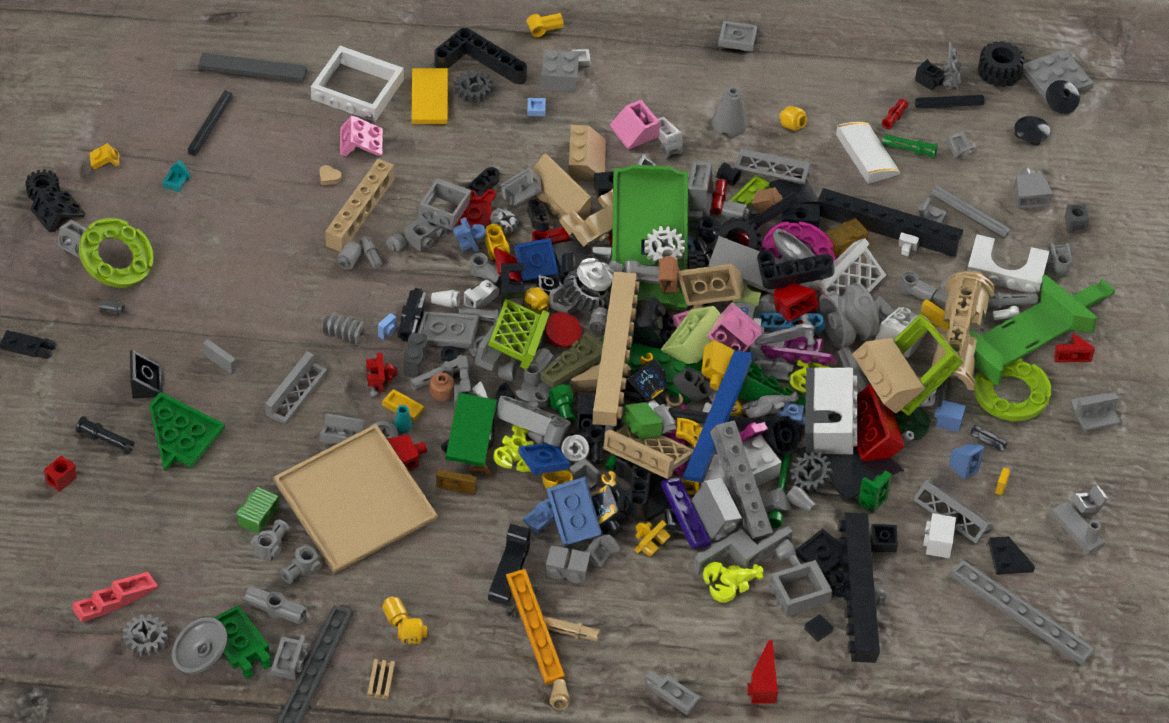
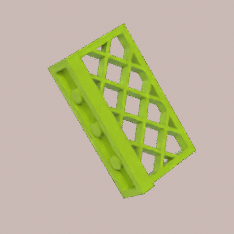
M505 299L488 346L522 361L520 367L527 370L535 356L550 313L542 310L541 314H538ZM507 307L513 309L515 312H510V310ZM525 316H528L534 320H527ZM515 317H519L521 321L517 322ZM504 318H508L511 322L507 323ZM522 326H526L528 331H524ZM515 327L518 332H513L511 328ZM500 329H505L507 333H502ZM517 337H522L524 341L520 342ZM507 338H511L514 343H509ZM500 339L503 344H500L494 340ZM513 348H518L521 353L515 351Z

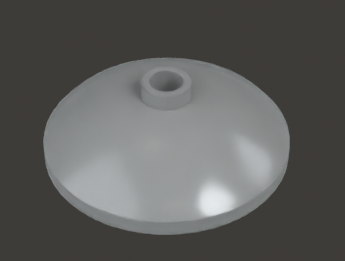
M776 229L773 232L776 249L782 256L781 259L788 262L815 256L805 244L782 229Z
M212 617L200 618L187 625L178 635L172 649V660L176 668L185 674H197L213 666L221 657L226 646L227 632L224 625Z

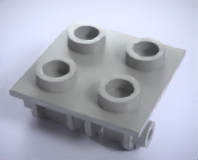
M949 42L948 60L944 63L943 85L946 89L956 87L957 91H960L962 63L958 61L956 48L953 49L951 42Z

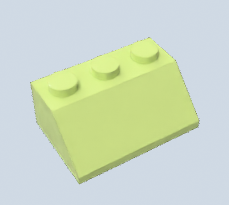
M714 306L691 309L661 348V351L685 364L698 363L703 358L704 346L712 341L707 335L721 314Z

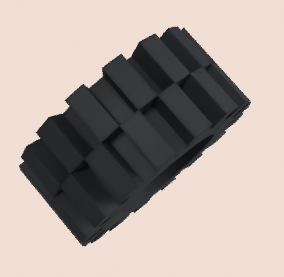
M43 169V172L36 170L37 173L32 172L31 176L28 175L25 181L28 198H31L33 202L38 192L60 191L59 178L55 173L52 174L50 170L48 173L46 169ZM40 185H49L46 188H37Z
M688 251L687 270L704 268V251Z

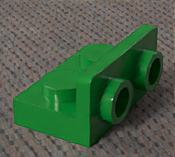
M885 470L881 476H876L873 482L864 477L861 482L858 503L874 513L888 498L892 474Z

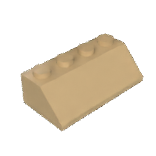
M546 153L543 154L532 169L541 176V192L536 194V196L559 219L575 210L585 221L590 216L591 196Z
M891 337L867 341L852 354L883 404L895 413L899 412L925 389Z

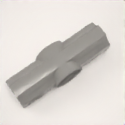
M849 346L842 347L841 350L837 351L838 360L842 368H853V375H857L858 394L869 385L866 375L852 355L854 353L853 348Z
M251 586L247 589L244 597V603L266 611L271 618L281 617L296 624H302L307 613V607L284 599L280 592L269 593Z

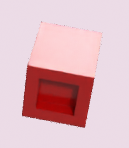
M60 456L44 469L45 481L58 492L62 491L77 478L75 464L71 460H66L63 456Z

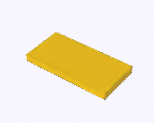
M412 68V124H447L448 68Z

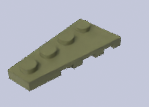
M585 332L580 341L576 340L569 351H564L558 361H553L540 373L541 380L554 388L601 361L603 343Z

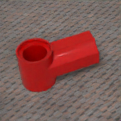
M564 227L549 231L535 230L532 233V241L551 238L552 245L569 241L568 233Z

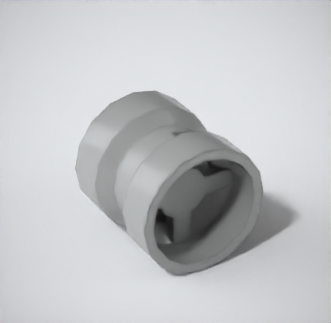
M598 307L592 310L589 322V329L597 334L605 333L607 309Z

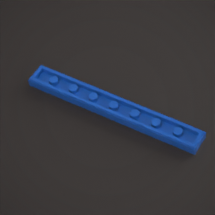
M733 352L683 475L685 480L704 482L716 452L710 431L716 425L728 422L753 360L752 352Z

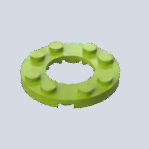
M116 218L97 220L87 227L80 238L79 256L84 268L93 278L107 286L116 288L134 286L147 276L152 267L153 250L149 240L140 229L136 230L128 225L127 221ZM108 238L123 241L132 251L133 260L131 265L124 269H114L109 264L104 263L98 253L99 244Z
M1020 358L1003 368L1002 378L1009 376L1017 377L1025 381L1030 387V397L1021 403H1009L1005 399L998 398V395L994 392V383L980 371L977 373L974 395L980 406L995 417L1011 422L1029 420L1041 414L1049 403L1051 396L1050 381L1044 371L1034 363L1030 365L1023 362V359Z

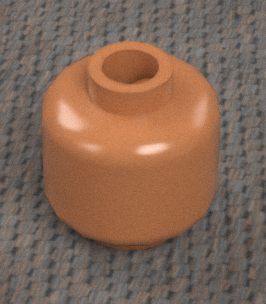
M437 373L430 379L431 397L437 401L451 399L454 395L455 385L453 377L447 373Z

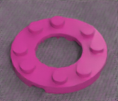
M800 221L799 223L783 222L774 226L764 237L761 251L769 250L774 254V257L781 259L773 240V232L776 229H782L809 245L813 249L815 256L829 254L835 261L833 244L828 236L819 228Z

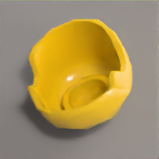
M569 470L543 473V484L546 489L572 481L573 474Z

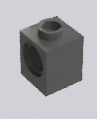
M1067 204L1064 217L1068 233H1086L1089 223L1086 204Z

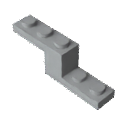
M787 526L782 530H777L769 538L762 539L758 544L742 529L736 533L733 532L721 542L714 543L708 550L699 552L694 558L693 569L697 574H700L709 563L720 562L729 555L741 568L749 569L753 567V564H758L774 554V549L782 541L789 539L791 542L793 531Z

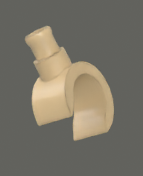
M679 394L678 403H671L667 395L665 406L681 409L683 405L682 395Z

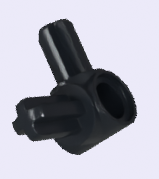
M592 425L586 432L571 433L569 435H581L584 437L589 447L592 448V462L596 464L603 462L605 430L601 425Z

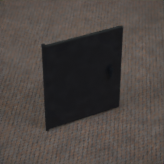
M806 446L797 451L802 458H804V453H806ZM853 447V454H822L823 457L827 456L833 466L832 471L834 474L829 476L832 481L828 483L847 501L859 495L861 482L864 477L873 482L876 476H881L885 470L892 474V476L900 471H904L892 458L869 461L861 460L857 447Z

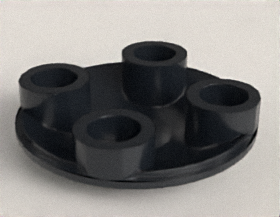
M1025 116L1015 123L1014 135L1035 146L1047 139L1050 134L1049 125L1039 117Z

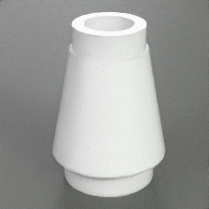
M455 290L432 293L431 302L432 304L450 308L458 307L460 304V293Z

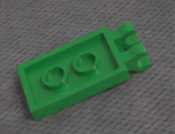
M239 605L213 617L219 620L226 629L227 642L222 654L233 669L240 667L242 674L247 679L254 675L251 671L253 667L250 663L259 660L264 669L272 666L269 661L271 657L267 653L270 651L269 645Z

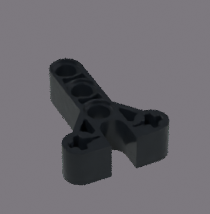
M616 455V475L624 478L630 484L629 515L633 519H643L648 511L650 489L661 480H667V478Z

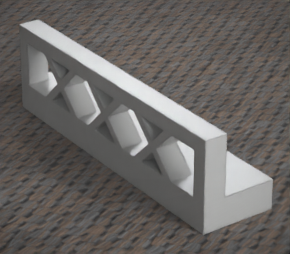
M742 148L735 168L740 169L742 172L805 185L807 176L811 177L812 173L810 163ZM744 162L751 165L745 167L741 166V163ZM758 166L767 167L768 169L764 171L759 170ZM774 169L786 172H784L783 174H777ZM792 173L803 175L802 179L794 177Z
M496 322L480 343L474 362L475 365L490 371L493 370L504 354L488 346ZM515 327L511 328L513 332H518ZM500 329L502 333H507L505 329ZM507 338L508 342L511 343L512 339ZM500 339L494 340L500 344H503Z
M306 352L265 403L266 416L286 425L327 374L326 368L314 363L313 354ZM311 370L319 372L318 376L309 377V373ZM308 383L309 387L307 389H298L300 384ZM298 396L297 402L288 403L290 397ZM279 410H288L285 417L277 414Z
M925 480L913 499L934 514L949 515L953 517V514H962L964 524H955V530L976 544L979 543L986 531H991L994 527L993 523L932 481ZM925 490L931 493L933 502L925 503L920 499ZM937 503H946L948 513H939ZM976 524L981 528L976 537L970 534L969 525Z

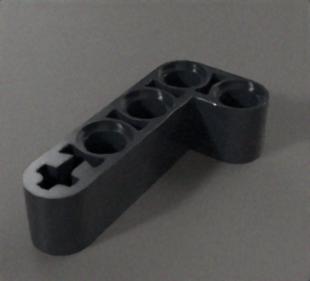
M763 250L757 256L762 284L768 290L783 288L792 283L802 284L830 278L835 273L834 260L829 254H821L778 264L775 262L774 254L769 250Z
M510 524L506 536V547L489 590V601L509 605L512 592L506 579V574L522 570L530 548V528Z

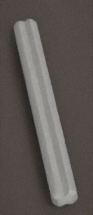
M940 186L933 188L932 195L1000 236L1006 238L1009 235V227Z

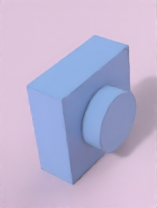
M528 98L527 116H545L546 98Z
M390 313L378 323V337L384 340L389 335L394 334L397 328L396 316Z

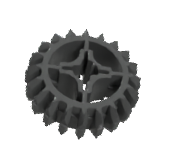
M576 268L565 278L562 291L564 292V297L568 298V303H572L573 307L579 308V311L584 310L587 314L588 312L592 313V310L598 307L607 308L610 302L611 286L604 291L588 288L579 280Z

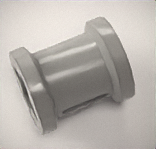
M675 139L674 142L668 144L661 143L660 145L661 153L665 159L675 154L681 155L684 152L680 139Z

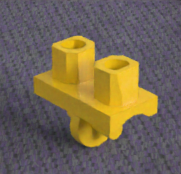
M662 520L652 531L650 530L652 527L650 522L646 524L638 523L635 536L637 539L641 537L644 539L634 550L637 553L642 550L651 557L659 548L651 540L655 538L663 545L670 537V534L664 529L666 523Z

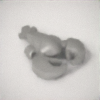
M797 392L789 396H762L756 401L744 404L741 407L742 414L746 413L750 418L773 414L780 411V408L784 407L786 403L798 400L799 396Z

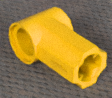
M561 13L543 17L539 14H533L526 20L534 37H541L546 31L564 27Z

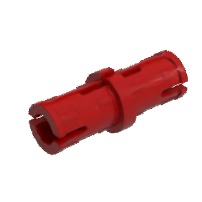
M899 99L897 104L889 109L888 115L882 120L884 128L891 129L893 124L900 120L902 113L908 108V102L905 99Z
M724 179L716 180L715 191L712 193L713 200L710 211L716 215L722 213L723 203L726 200L727 181Z

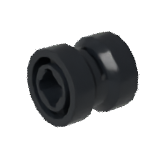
M724 162L719 167L716 177L717 179H724L729 185L734 186L741 176V170L732 168L730 164Z

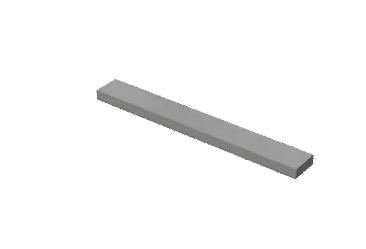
M964 560L951 571L950 577L1083 666L1095 651L1093 647Z

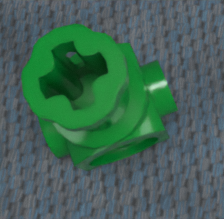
M561 384L558 387L549 389V400L552 408L559 411L560 417L570 421V424L576 422L577 416L574 415L572 410L573 393L570 384Z

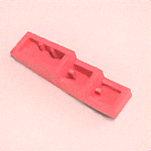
M149 572L113 581L109 588L93 592L91 598L74 602L72 609L82 623L118 610L156 590L158 585Z

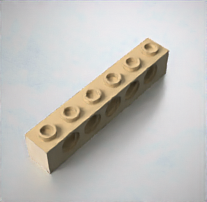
M381 159L376 160L325 231L326 247L341 252L345 244L352 240L394 181V164Z

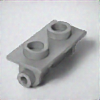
M761 359L754 360L755 364L762 367L761 372L768 377L773 375L777 378L776 380L790 381V375L793 371V364H790V362L775 363Z

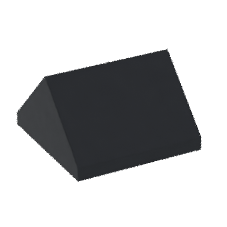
M132 349L130 351V382L133 399L156 397L160 392L163 393L162 365Z

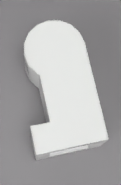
M488 279L484 280L473 290L469 288L464 292V305L467 308L483 309L498 296L500 289Z

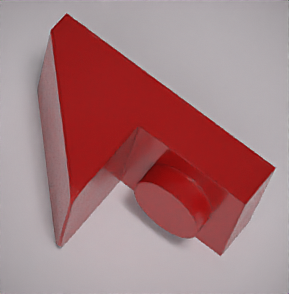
M1073 333L1070 344L1056 345L1053 355L1054 362H1092L1095 348Z

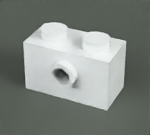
M932 513L931 521L926 522L925 532L929 534H925L923 546H927V555L950 558L956 517Z

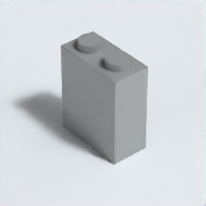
M722 478L705 481L691 500L711 542H721L726 539L742 519Z

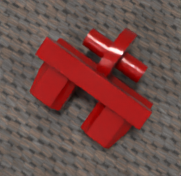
M377 353L374 359H366V372H377L367 374L368 387H378L379 392H384L385 378L388 381H392L398 374L397 368L391 365V363H386V366H384L382 353Z

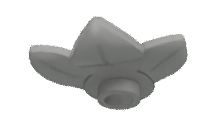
M524 380L521 390H517L515 393L522 401L538 402L540 408H545L549 403L550 387L545 382L535 387Z

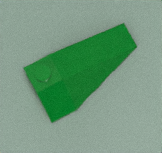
M751 362L737 398L756 401L762 396H789L795 391L788 386L782 387L776 380V377L773 375L768 377L761 372L762 367ZM798 394V400L788 402L804 405L803 411L805 412L806 399Z

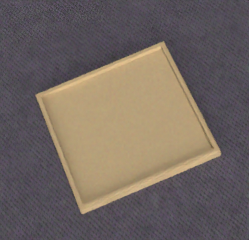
M377 424L273 477L276 486L334 574L438 519L437 513Z

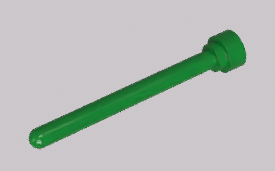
M791 454L783 455L777 488H782L784 492ZM777 509L768 514L771 528H780L783 524L781 511Z

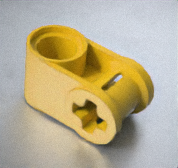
M497 224L488 225L486 227L485 244L490 259L495 260L493 250L495 247L508 252L510 255L509 245L502 228Z

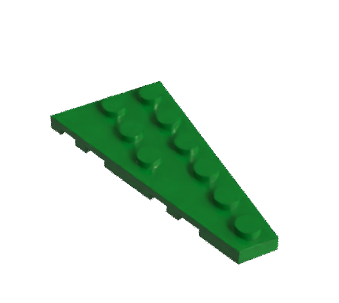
M604 336L599 339L602 343L604 342ZM632 343L631 348L627 347V350H630L629 362L625 361V363L631 368V373L642 366L640 364L641 356L646 359L647 353H651L653 359L665 368L667 388L664 392L677 399L679 394H681L683 402L687 404L692 401L674 385L673 378L677 373L688 367L699 372L702 368L703 359L698 363L685 364L669 356L667 353H663L661 349Z

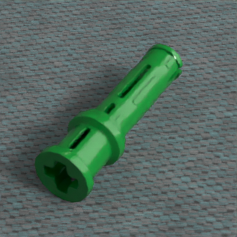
M887 134L884 135L882 145L913 151L918 156L922 154L930 156L932 159H935L938 149V143L930 144L921 139L913 141ZM894 141L906 143V144H908V145H903V144L895 143Z

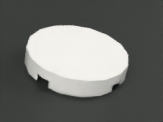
M595 258L583 260L577 268L579 280L588 288L596 291L609 289L613 282V274L608 272L609 268L605 266L606 263L597 262L598 259Z

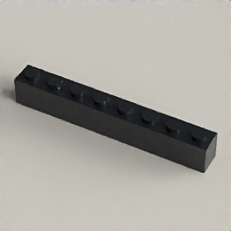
M825 188L822 189L817 201V205H820V217L896 240H899L902 232L918 237V246L953 257H956L961 245L963 229Z
M844 512L842 520L838 521V532H841L839 548L843 551V554H841V566H844L842 583H846L843 599L847 601V606L845 607V618H848L846 635L850 638L847 650L851 654V662L876 663L880 654L868 514Z

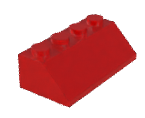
M871 384L857 394V449L863 461L891 458L905 447L893 411L883 404Z

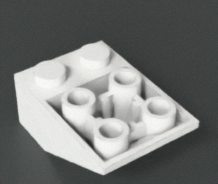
M899 307L881 322L875 340L890 337L894 340L918 315L912 313L908 308ZM926 333L903 354L904 357L909 358L915 352Z

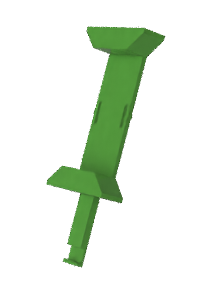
M1046 274L1043 275L1040 287V303L1004 321V323L982 335H978L973 329H970V337H975L977 340L974 353L975 368L996 386H999L1003 368L1023 356L1036 351L1041 346L1070 330L1092 334L1095 331L1097 316L1087 308L1113 295L1115 289L1102 279L1096 286L1091 285L1071 296ZM952 347V348L955 349L957 352L959 351L958 348Z

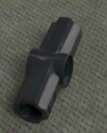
M420 288L410 290L407 304L402 309L398 338L405 342H408L409 336L412 333H416L423 317L426 293Z

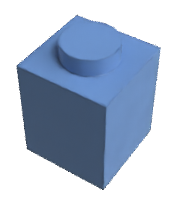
M943 400L941 407L937 406L934 418H938L936 426L959 432L966 406Z

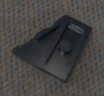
M1009 536L989 538L988 543L996 575L1034 572V564Z

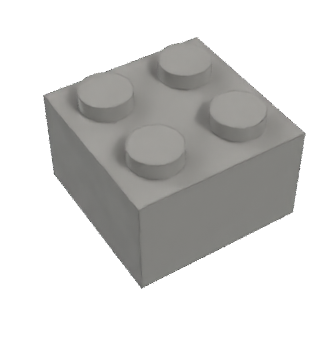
M544 50L541 90L576 92L579 52Z

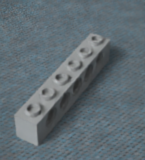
M735 420L716 425L710 433L733 501L742 517L740 521L743 530L753 541L765 539L773 531Z

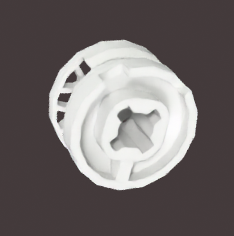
M581 435L568 436L562 443V453L571 464H575V462L577 463L583 458L587 459L589 445Z

